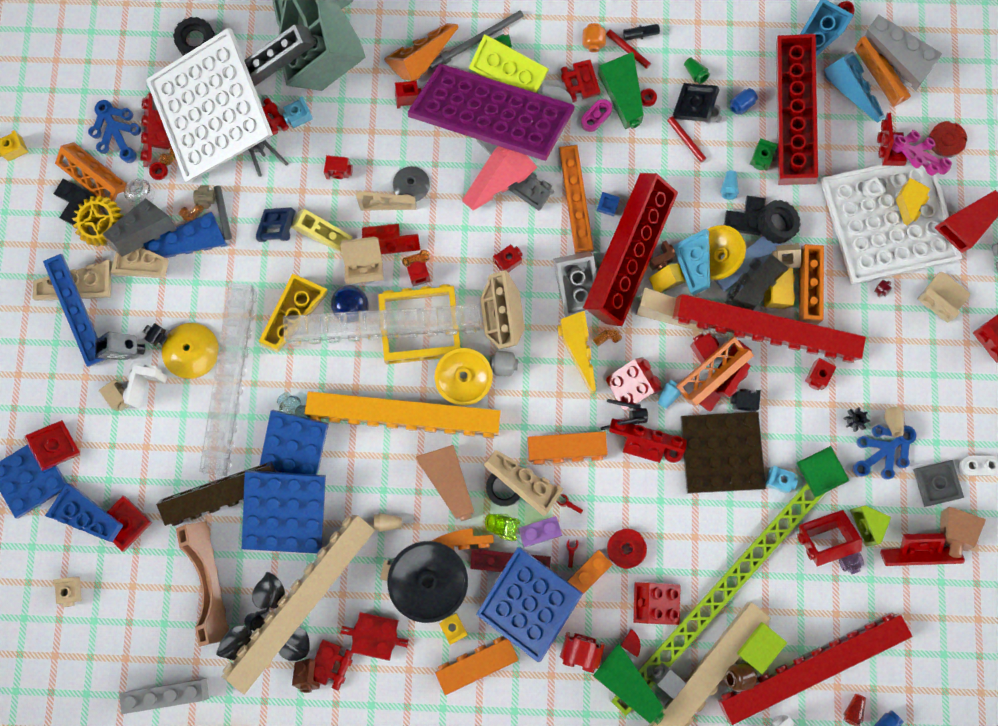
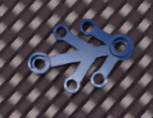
M107 100L97 102L94 108L97 118L94 126L89 128L88 134L92 138L98 139L102 134L101 127L104 120L107 123L102 141L96 145L97 151L101 154H106L109 151V143L113 134L121 150L120 158L126 163L134 162L137 154L132 148L127 146L119 130L137 136L141 133V128L136 123L129 125L114 121L112 115L119 116L129 121L133 118V112L128 108L122 110L113 108L112 104ZM137 127V130L132 132L133 128Z
M876 425L871 430L872 435L875 437L883 435L893 437L890 429L884 428L882 425ZM905 425L904 432L908 434V438L905 439L903 436L895 437L891 442L869 439L866 436L859 437L856 441L859 448L873 447L880 450L867 460L856 462L853 465L854 474L859 477L868 475L871 470L870 467L886 456L885 469L881 471V476L885 480L892 479L895 475L893 470L895 448L901 445V454L896 460V465L901 469L908 467L910 464L908 459L909 446L916 440L915 430L911 426ZM876 428L881 430V434L876 433ZM861 439L866 441L865 446L860 443ZM901 459L905 460V466L901 465ZM858 466L863 467L862 473L858 471ZM886 470L890 471V477L885 475Z

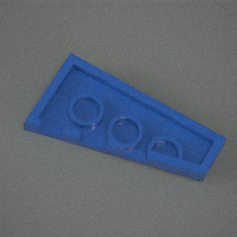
M212 212L176 227L177 230L172 233L168 231L160 235V239L156 241L152 239L144 243L146 250L164 258L175 257L178 254L184 253L190 254L199 250H211L219 246H228Z
M66 483L45 515L48 518L70 525L73 528L85 531L109 542H113L123 527V524L69 483Z

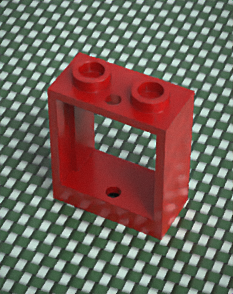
M844 510L799 525V534H797L799 543L805 546L808 558L813 560L817 567L862 551V538ZM838 528L847 542L818 552L810 537Z

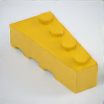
M292 273L259 339V344L278 353L328 295V290Z

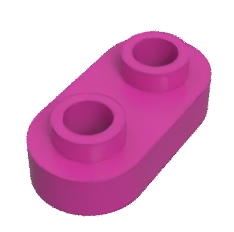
M605 99L598 100L582 116V128L588 132L597 130L611 115L612 104ZM604 109L606 112L602 113L599 110ZM591 121L593 125H588L587 122Z

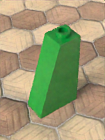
M633 52L599 65L598 75L625 129L638 127L644 117L635 57Z
M617 644L594 673V678L653 726L656 723L658 725L665 717L663 713L665 711L664 707L622 646Z

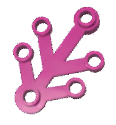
M912 130L905 137L893 135L894 143L892 150L897 153L902 151L913 167L919 168L923 165L926 172L931 176H934L937 172L944 175L951 169L952 162L948 158L938 159L924 152V150H931L936 145L933 139L928 137L921 144L912 146L908 143H916L921 138L917 131Z

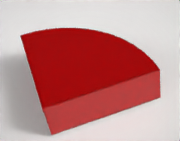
M630 629L621 646L638 657L641 649L640 639L635 631Z

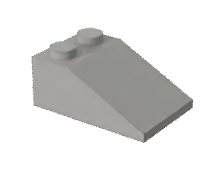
M589 251L554 258L556 279L565 317L582 311L588 314L589 312L583 306L597 275L594 256Z

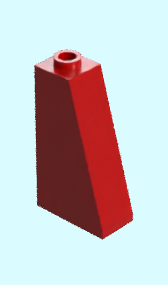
M994 190L946 218L934 228L961 253L969 250L998 217V192Z

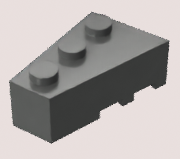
M145 198L106 230L103 236L110 247L123 257L144 247V243L152 239L156 241L160 239V235L168 231L172 233L177 229L165 212Z

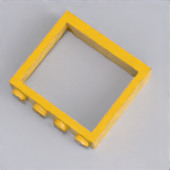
M443 284L439 288L424 286L420 290L405 288L401 292L386 290L382 292L383 294H378L384 362L386 365L441 359L447 352L461 348L454 286ZM449 295L454 346L390 353L385 302Z

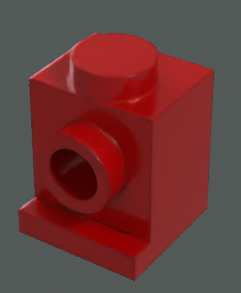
M417 81L395 82L397 109L414 103L421 92V88L417 86Z
M326 155L324 166L326 179L330 180V176L335 179L349 178V175L352 176L353 165L350 164L349 158Z
M510 244L498 254L493 255V262L500 271L506 270L509 273L522 263L521 256L523 254L517 246L513 247ZM511 254L512 258L507 259L506 256Z
M416 261L407 267L413 287L431 282L425 262Z

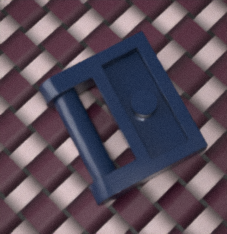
M291 207L264 209L256 233V240L258 242L277 239L288 241L290 239L289 230L296 211ZM280 228L279 232H267L268 229Z

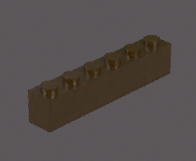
M272 461L247 469L249 471L276 472ZM246 470L160 499L156 505L164 525L172 524V526L183 523L184 519L190 518L193 520L201 517V513L207 511L214 513L219 511L222 506L227 505L231 507L238 504L239 500L244 499Z

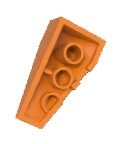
M446 23L429 32L427 38L412 41L414 45L406 49L404 47L397 49L384 58L385 62L402 79L418 80L420 75L426 72L459 28L458 24Z

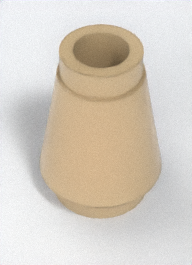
M899 407L886 409L884 419L892 436H903V411Z
M384 513L374 514V530L383 532L401 529L402 517Z

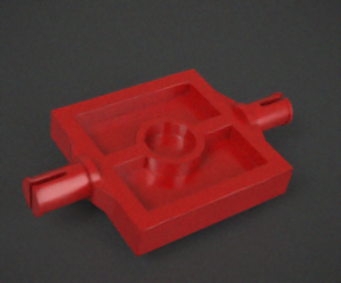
M362 612L359 613L358 621L354 628L342 625L340 634L352 636L353 643L350 653L390 661L395 645L407 648L408 644L405 643L409 641V639L397 637L399 620Z

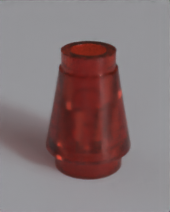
M854 694V697L843 713V720L853 726H860V723H863L866 697Z

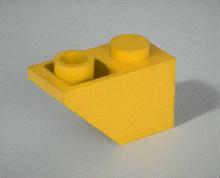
M912 178L905 182L896 198L903 223L907 226L912 221L916 222L921 214L919 209L921 205L924 206L930 197L927 194L931 189Z
M793 268L780 272L764 288V307L786 309L794 305L795 294L793 292L795 277L793 275Z

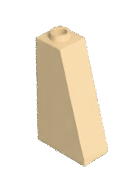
M644 288L636 315L699 332L704 330L697 328L696 324L682 325L678 324V320L672 319L676 298Z

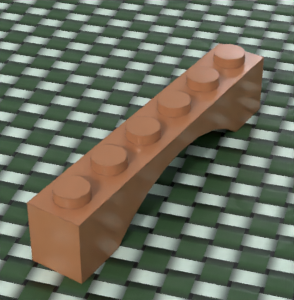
M207 521L185 524L176 528L179 548L193 563L201 583L202 607L199 619L195 625L198 646L201 647L221 642L230 629L226 621V609L222 601V589L218 581V569L215 566L214 550L211 546L210 530L207 526Z

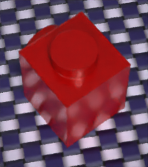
M701 333L693 338L694 342L690 346L700 363H703L719 349V342L710 333L706 335Z
M818 358L814 361L805 382L809 383V387L812 389L823 390L827 387L836 366Z

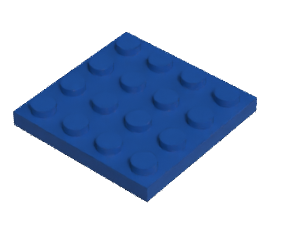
M246 470L241 549L317 554L322 548L326 475Z
M517 547L476 615L535 661L541 662L584 593L521 547Z

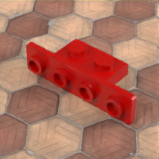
M150 92L142 99L141 104L142 109H144V115H142L141 126H144V132L141 134V143L144 146L140 156L141 161H143V167H148L152 161V147L167 150L170 148V141L158 110H152L153 96Z
M399 224L362 227V238L377 237L379 239L381 255L420 250L419 235L400 236Z
M738 340L744 349H748L752 352V350L749 347H747L743 342ZM734 344L728 351L729 356H733L739 351ZM746 362L701 401L699 405L711 412L721 397L734 395L739 383L747 377L751 366Z
M614 418L611 420L609 432L627 437L623 453L658 463L661 462L665 448L685 453L687 440L680 436H673L660 430H652L642 425L631 423L618 425L617 422L623 420Z
M944 533L903 534L900 548L881 549L880 551L885 566L964 564L965 562L963 554L961 558L949 555L950 547H944L946 540Z

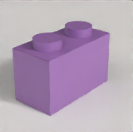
M556 516L518 528L524 548L562 536Z

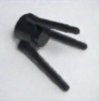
M607 399L608 403L633 408L629 412V419L618 421V425L648 422V411L646 408H641V404ZM610 425L603 426L600 429L607 430L610 428Z

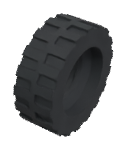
M199 17L183 19L182 22L177 24L178 26L175 27L173 34L174 43L183 56L198 47L190 46L186 42V37L191 31L196 30L203 34L204 39L200 45L215 36L210 24Z
M774 200L763 207L757 215L758 230L771 243H785L797 235L796 233L800 230L801 223L798 212L786 201ZM777 213L783 218L786 224L784 230H779L774 226L771 219L773 214Z

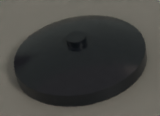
M420 541L407 546L394 558L388 572L387 587L392 603L401 614L416 622L433 623L446 619L461 606L467 593L468 574L465 564L453 549L436 541Z

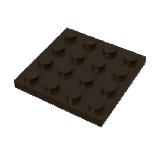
M759 412L680 417L682 438L687 440L686 450L683 453L687 494L766 489Z

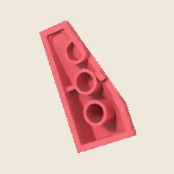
M498 146L485 163L462 201L474 211L492 200L493 195L500 191L504 193L509 190L508 186L515 182L519 184L524 181L537 166L527 155Z

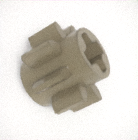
M200 185L198 190H194V203L200 205V209H209L211 204H215V191L209 190V185Z

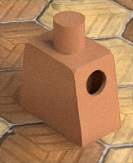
M950 506L941 511L940 533H944L946 538L944 544L950 545L949 555L961 558L963 550L968 551L974 548L986 519Z

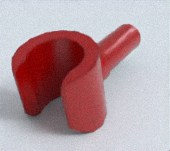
M560 494L563 498H566V502L563 504L557 501L560 507L567 506L580 514L583 512V509L572 504L565 494Z
M569 540L566 544V548L569 551L568 568H573L574 553L579 545L577 540L576 547L574 548L569 546Z

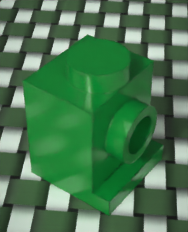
M760 138L749 165H752L757 170L767 171L778 144Z

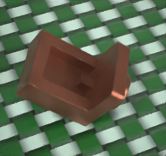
M663 241L661 244L663 254L650 260L649 266L652 271L655 269L661 270L673 261L675 250L667 241Z
M309 658L294 664L292 686L300 689L299 691L302 693H310L312 690L320 688V684L313 681L314 660Z

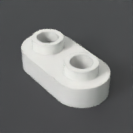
M967 456L960 460L959 470L965 476L995 475L998 473V459L994 456ZM970 462L974 465L973 469L969 467ZM989 462H991V463L993 464V468H992V469H991V468L989 467V465H988Z

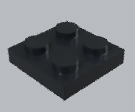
M683 83L673 117L675 119L709 122L720 90L719 87L715 85Z

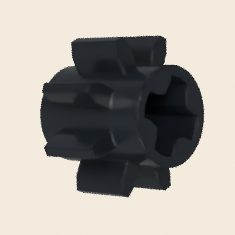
M156 323L152 327L147 325L142 331L146 334L143 339L155 347L158 343L163 345L168 338L164 335L166 330Z
M860 407L856 408L855 412L852 409L848 410L849 416L843 418L847 420L846 428H853V432L858 431L859 428L861 430L866 429L864 424L870 422L866 416L868 412L860 411Z

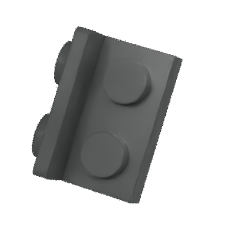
M532 172L519 184L518 182L513 183L509 190L540 211L549 196L555 191L551 189V184L544 180L541 182L536 178L537 175Z

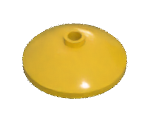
M717 225L707 229L709 231L710 280H721L734 274L742 265L746 254V244L742 235L730 226Z
M184 323L175 327L166 336L168 338L162 345V359L167 369L174 375L184 379H195L204 376L215 366L219 356V343L214 333L206 326L198 323ZM186 345L190 346L188 351H184Z
M456 348L447 352L439 360L434 375L435 384L441 396L450 403L461 406L471 405L483 399L490 390L493 377L488 360L480 352L471 348ZM466 372L467 377L461 378L460 373Z

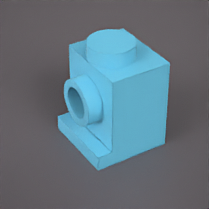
M303 97L283 107L285 112L282 115L286 123H291L293 128L313 119Z
M772 466L769 468L766 478V487L789 493L791 489L795 490L798 481L795 478L796 473ZM782 476L786 477V483L781 482Z

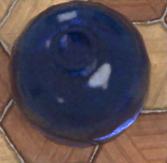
M345 285L334 292L331 298V309L339 321L351 324L361 321L367 315L369 301L366 294L359 287Z

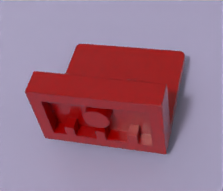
M887 113L885 120L881 122V132H878L877 143H880L878 156L882 159V166H905L907 162L905 154L902 151L897 153L892 150L894 143L893 135L904 136V132H893L891 113Z
M635 582L633 623L679 625L681 586L678 584Z

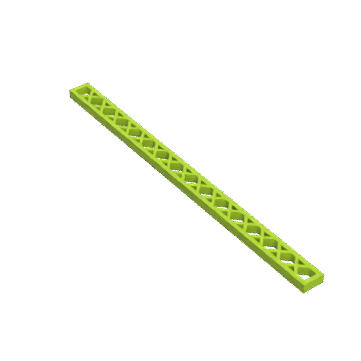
M806 482L640 667L638 671L640 674L643 673L646 683L647 680H651L647 677V667L649 665H657L658 667L661 663H664L670 668L824 494L816 498L814 497L812 501H805L804 492L810 490ZM793 504H800L801 513L799 515H792L791 507ZM780 519H788L787 529H779ZM767 533H775V542L773 544H766ZM755 547H762L761 558H753V549ZM741 562H749L750 570L747 573H740ZM729 576H736L737 585L734 588H727V578ZM715 591H723L722 602H714L713 594ZM710 605V615L708 617H701L700 608ZM689 620H697L695 632H687ZM676 635H684V644L681 647H674V637ZM663 650H670L671 659L669 661H660V653ZM651 680L648 686L652 688L655 683ZM615 695L611 702L627 716L632 709L629 706L624 709L617 702L619 698Z

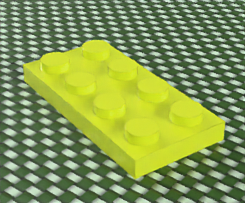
M485 34L469 66V69L486 78L538 93L549 71V68Z

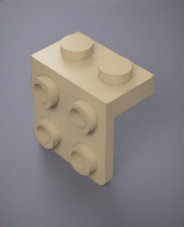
M377 237L341 241L340 246L345 265L346 284L384 280L383 262Z
M939 272L917 299L948 323L959 315V309L970 297V293L944 272Z

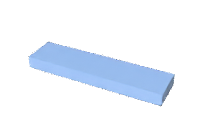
M762 236L746 249L744 261L734 274L714 281L725 292L770 256L772 251H776V246L782 244L771 243V241L766 240Z

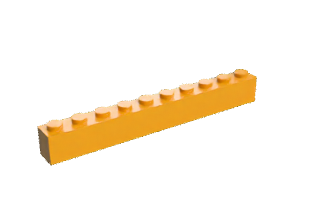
M308 391L305 415L310 417V419L321 421V418L329 419L331 423H340L342 420L348 421L350 425H359L362 422L367 423V426L379 427V424H382L390 429H398V426L406 427V430L417 431V428L425 429V432L436 433L437 430H442L444 434L449 435L462 432L464 436L475 437V434H483V438L494 439V436L499 435L501 410Z

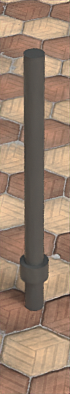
M519 10L454 49L441 53L440 57L436 58L429 67L434 69L439 63L446 64L450 62L451 58L481 42L484 34L491 36L524 17L522 11Z

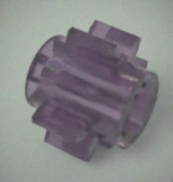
M860 552L839 559V564L844 572L848 571L852 575L861 572L860 568L864 565V560Z

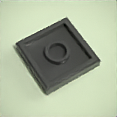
M953 460L913 469L924 507L964 498Z

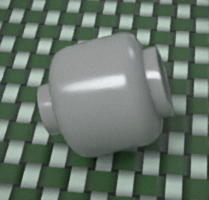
M496 351L494 355H491L490 366L493 373L497 376H512L514 370L518 369V359H515L513 352Z

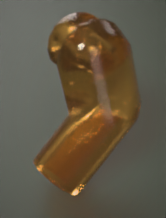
M171 144L170 152L167 155L161 154L159 158L160 163L166 166L171 165L176 159Z
M197 203L191 210L183 207L178 214L183 217V220L193 221L202 213L204 208Z
M421 250L420 253L404 257L402 263L405 267L410 266L411 263L416 261L426 263L430 259V253L427 250Z
M605 330L596 336L593 341L599 347L608 339H612L614 343H617L622 339V336L618 330Z

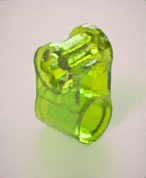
M488 514L486 516L485 527L488 531L503 540H517L516 531L517 526L520 524L519 519L508 514Z

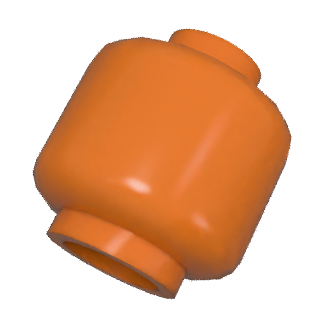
M591 23L583 29L582 45L589 49V52H599L606 45V30L601 27V24Z

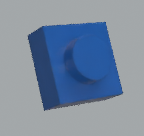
M602 192L596 211L614 217L620 197Z

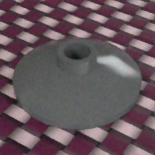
M405 167L398 171L393 179V189L396 195L408 194L415 196L416 201H419L429 191V178L418 167ZM412 179L414 183L408 184V180Z

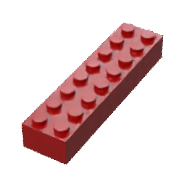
M816 34L778 35L776 41L778 185L816 184L818 180Z
M657 173L639 174L583 306L585 310L607 325L623 326L678 194Z

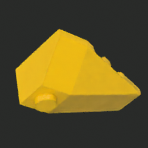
M585 311L562 318L560 325H557L558 336H562L563 343L590 394H595L594 371L592 364H590L591 349L586 343L589 337Z

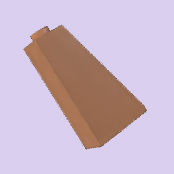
M454 445L416 456L418 463L454 517L461 521L471 519V515L475 514Z

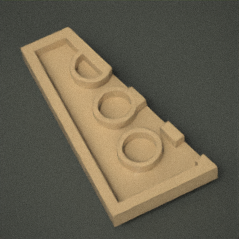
M105 260L103 263L96 265H87L85 268L70 270L81 299L111 298V260ZM49 276L33 280L32 299L35 301L59 300Z
M497 450L491 454L484 464L488 470L543 516L550 511L563 491L562 487L551 485L549 483L550 480L544 477H537L532 474V470L527 467L522 468L518 466L517 461Z

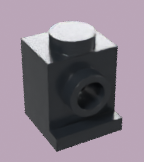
M740 389L730 396V404H733L732 409L756 412L760 407L761 390L751 393L749 389Z

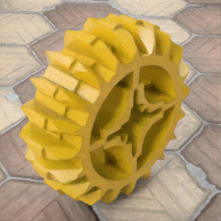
M90 196V201L84 199V205L78 204L80 210L74 211L77 214V217L72 218L73 221L77 222L73 225L77 229L75 233L80 236V240L86 241L88 245L99 247L101 244L102 246H107L103 233L124 216L120 213L122 209L117 206L116 202L111 201L110 198ZM100 207H105L109 215L103 214ZM88 227L93 228L97 235L93 236Z

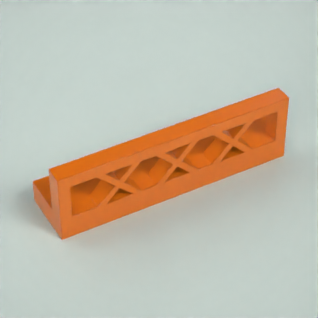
M866 36L860 38L854 49L892 106L895 107L908 100L911 95L892 66L887 62L888 60L872 47Z
M72 142L60 146L55 164L87 190L95 194L96 197L102 196L106 198L107 196L104 192V189L111 193L109 197L111 201L115 202L117 194L127 191V183L76 143ZM64 156L68 159L70 166L63 162ZM76 167L81 169L83 177L78 174ZM90 178L95 180L97 188L92 185Z
M732 337L679 382L676 387L689 404L697 406L754 355L750 350L744 349L736 337ZM734 344L739 351L733 356H729L728 347ZM717 357H723L722 366L713 368L714 360ZM706 369L709 370L708 378L704 381L699 380L700 372ZM688 382H694V389L688 394L683 386Z

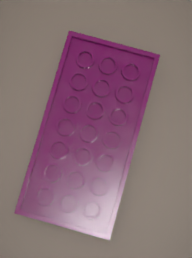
M439 63L408 110V117L546 161L574 112L575 105Z

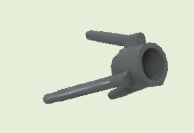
M266 139L248 149L259 177L262 174L254 151L260 152L265 157L266 154L263 151L265 146L286 166L288 165V162Z

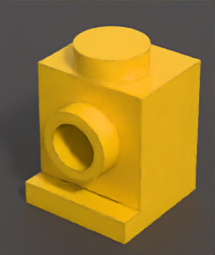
M15 130L11 131V134L0 138V157H4L7 161L29 153L22 136Z
M457 613L450 615L439 623L450 645L468 635ZM451 623L456 625L455 631L449 630L448 627Z

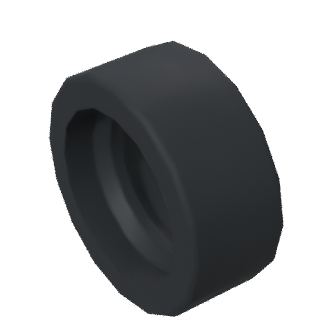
M492 473L486 482V492L489 499L499 506L515 504L520 499L516 492L508 499H501L495 495L493 484L498 477Z

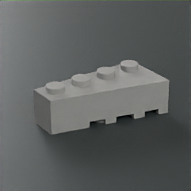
M879 14L865 35L872 47L880 55L882 54L891 66H894L900 72L901 77L907 80L915 91L942 55L938 50Z

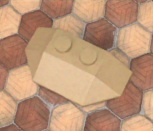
M504 270L489 275L488 282L480 299L485 336L498 349L516 346L525 329L520 291L509 273Z

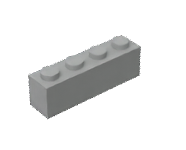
M207 679L119 693L121 714L209 699Z

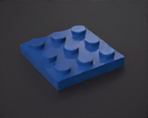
M271 410L259 465L272 461L275 471L318 475L329 423Z
M28 444L0 461V492L14 518L17 519L59 494L67 483L57 465L42 471Z

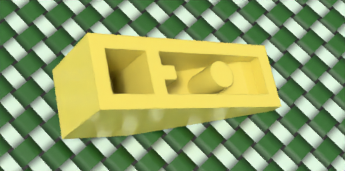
M306 209L299 210L291 224V228L341 253V241L353 238Z

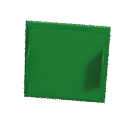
M831 446L796 462L815 498L850 481Z

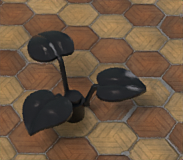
M266 572L264 577L256 584L252 593L254 605L264 610L248 614L244 620L245 626L237 625L231 628L221 640L217 649V656L235 660L238 657L236 654L239 649L250 642L251 638L249 637L252 635V631H255L257 628L260 629L265 623L261 615L268 612L269 608L276 609L278 607L277 603L285 595V590L281 581L274 574ZM298 627L280 649L279 655L288 661H298L305 658L310 651L307 632Z

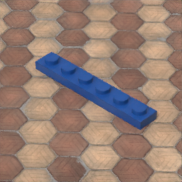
M58 254L44 260V266L86 366L90 367L107 360L95 359V340L98 337L63 254Z

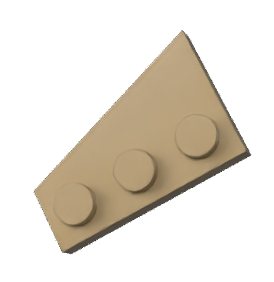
M356 191V199L361 211L416 210L415 196Z
M139 248L123 257L116 252L111 273L121 276L165 278L169 261L143 248Z

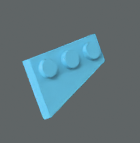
M704 229L673 245L688 288L693 296L710 288L709 231Z

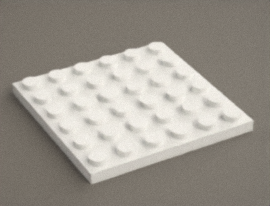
M225 29L146 79L185 182L195 180L273 136L232 29Z
M907 159L905 166L878 165L823 177L820 180L851 285L963 259L961 252L934 228L937 224L948 218L949 214L936 174L934 176L929 175L923 165L915 168ZM876 176L886 189V192L875 199H869L863 194L862 188L868 180ZM912 178L931 189L927 194L930 196L924 206L921 205L919 209L921 211L919 218L916 222L912 221L907 226L903 223L896 198L905 182Z

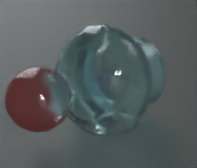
M289 392L279 396L277 399L279 411L289 414L295 412L297 416L307 417L305 415L306 405H301V400L298 396L291 395Z

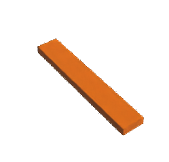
M578 146L559 147L574 252L575 254L593 252L594 248Z

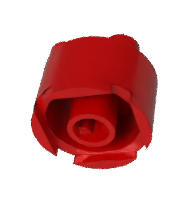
M566 632L560 653V658L563 659L562 664L570 667L575 665L582 666V670L594 673L595 669H598L600 666L605 643L601 641L599 645L596 643L597 639L577 633H574V637H572L570 632Z

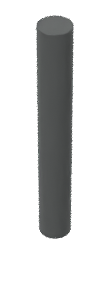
M215 186L213 188L224 239L230 240L232 236L221 186Z

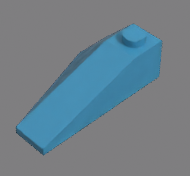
M820 0L800 34H816V56H818L845 31L854 15L827 0Z
M853 51L824 69L826 79L832 82L839 91L878 123L885 118L877 98L870 94L871 85L869 81L864 80L862 73H864L863 67Z

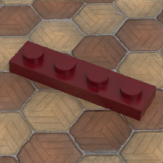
M472 549L470 569L503 572L514 553ZM532 555L550 568L551 556Z

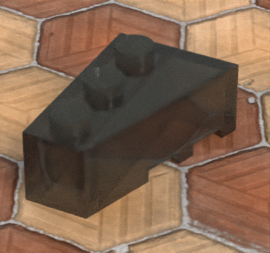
M772 254L754 258L749 264L750 269L747 273H743L739 277V284L727 294L728 299L725 303L754 310L765 297L764 293L769 286L773 287L777 283L775 278L779 273H785L789 268Z

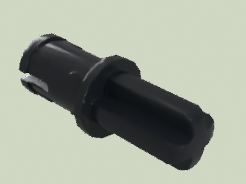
M658 24L643 27L639 25V27L623 29L625 41L638 38L642 40L643 37L660 34Z

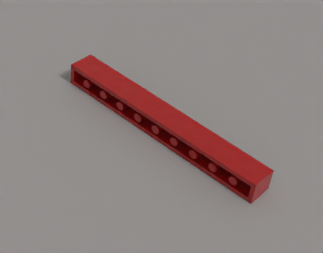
M685 294L676 297L672 318L678 320V324H696V327L699 329L707 330L709 327L715 329L717 333L726 334L730 332L734 333L733 336L738 338L748 336L752 337V341L756 342L770 341V345L782 346L783 344L787 345L788 349L799 351L804 349L807 350L806 353L813 355L822 353L825 354L824 357L836 359V357L843 358L842 361L854 363V361L862 359L866 336Z
M893 612L882 616V621L877 623L875 621L869 622L864 625L865 629L859 632L857 629L847 633V638L840 640V638L829 642L830 646L824 649L818 647L812 650V655L806 658L804 655L797 657L793 660V664L789 666L786 664L781 665L775 669V673L771 675L765 673L757 677L758 681H756L754 688L734 693L731 690L722 694V699L717 701L728 723L734 725L912 638L913 636L902 615L893 614Z

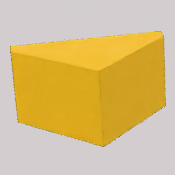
M679 263L667 265L649 277L654 291L660 293L686 282Z

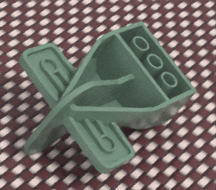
M273 0L277 24L280 27L279 35L293 25L308 27L315 42L313 47L282 67L286 86L323 91L366 58L356 32L341 10L352 3L353 0Z

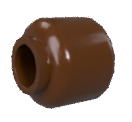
M748 663L734 664L728 668L725 680L732 690L736 692L746 691L754 688L757 673Z

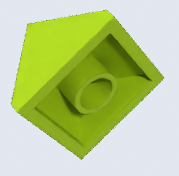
M865 505L850 509L865 546L881 544L891 517Z
M761 622L737 654L746 663L751 665L758 675H762L787 642Z

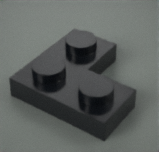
M62 179L53 193L56 197L68 202L59 218L72 226L77 223L72 218L77 217L74 211L80 210L78 204L84 205V199L90 201V196L96 197L95 194L65 179Z
M747 196L744 213L726 210L724 225L736 229L739 233L760 236L761 232L758 230L757 215L765 207L766 198Z

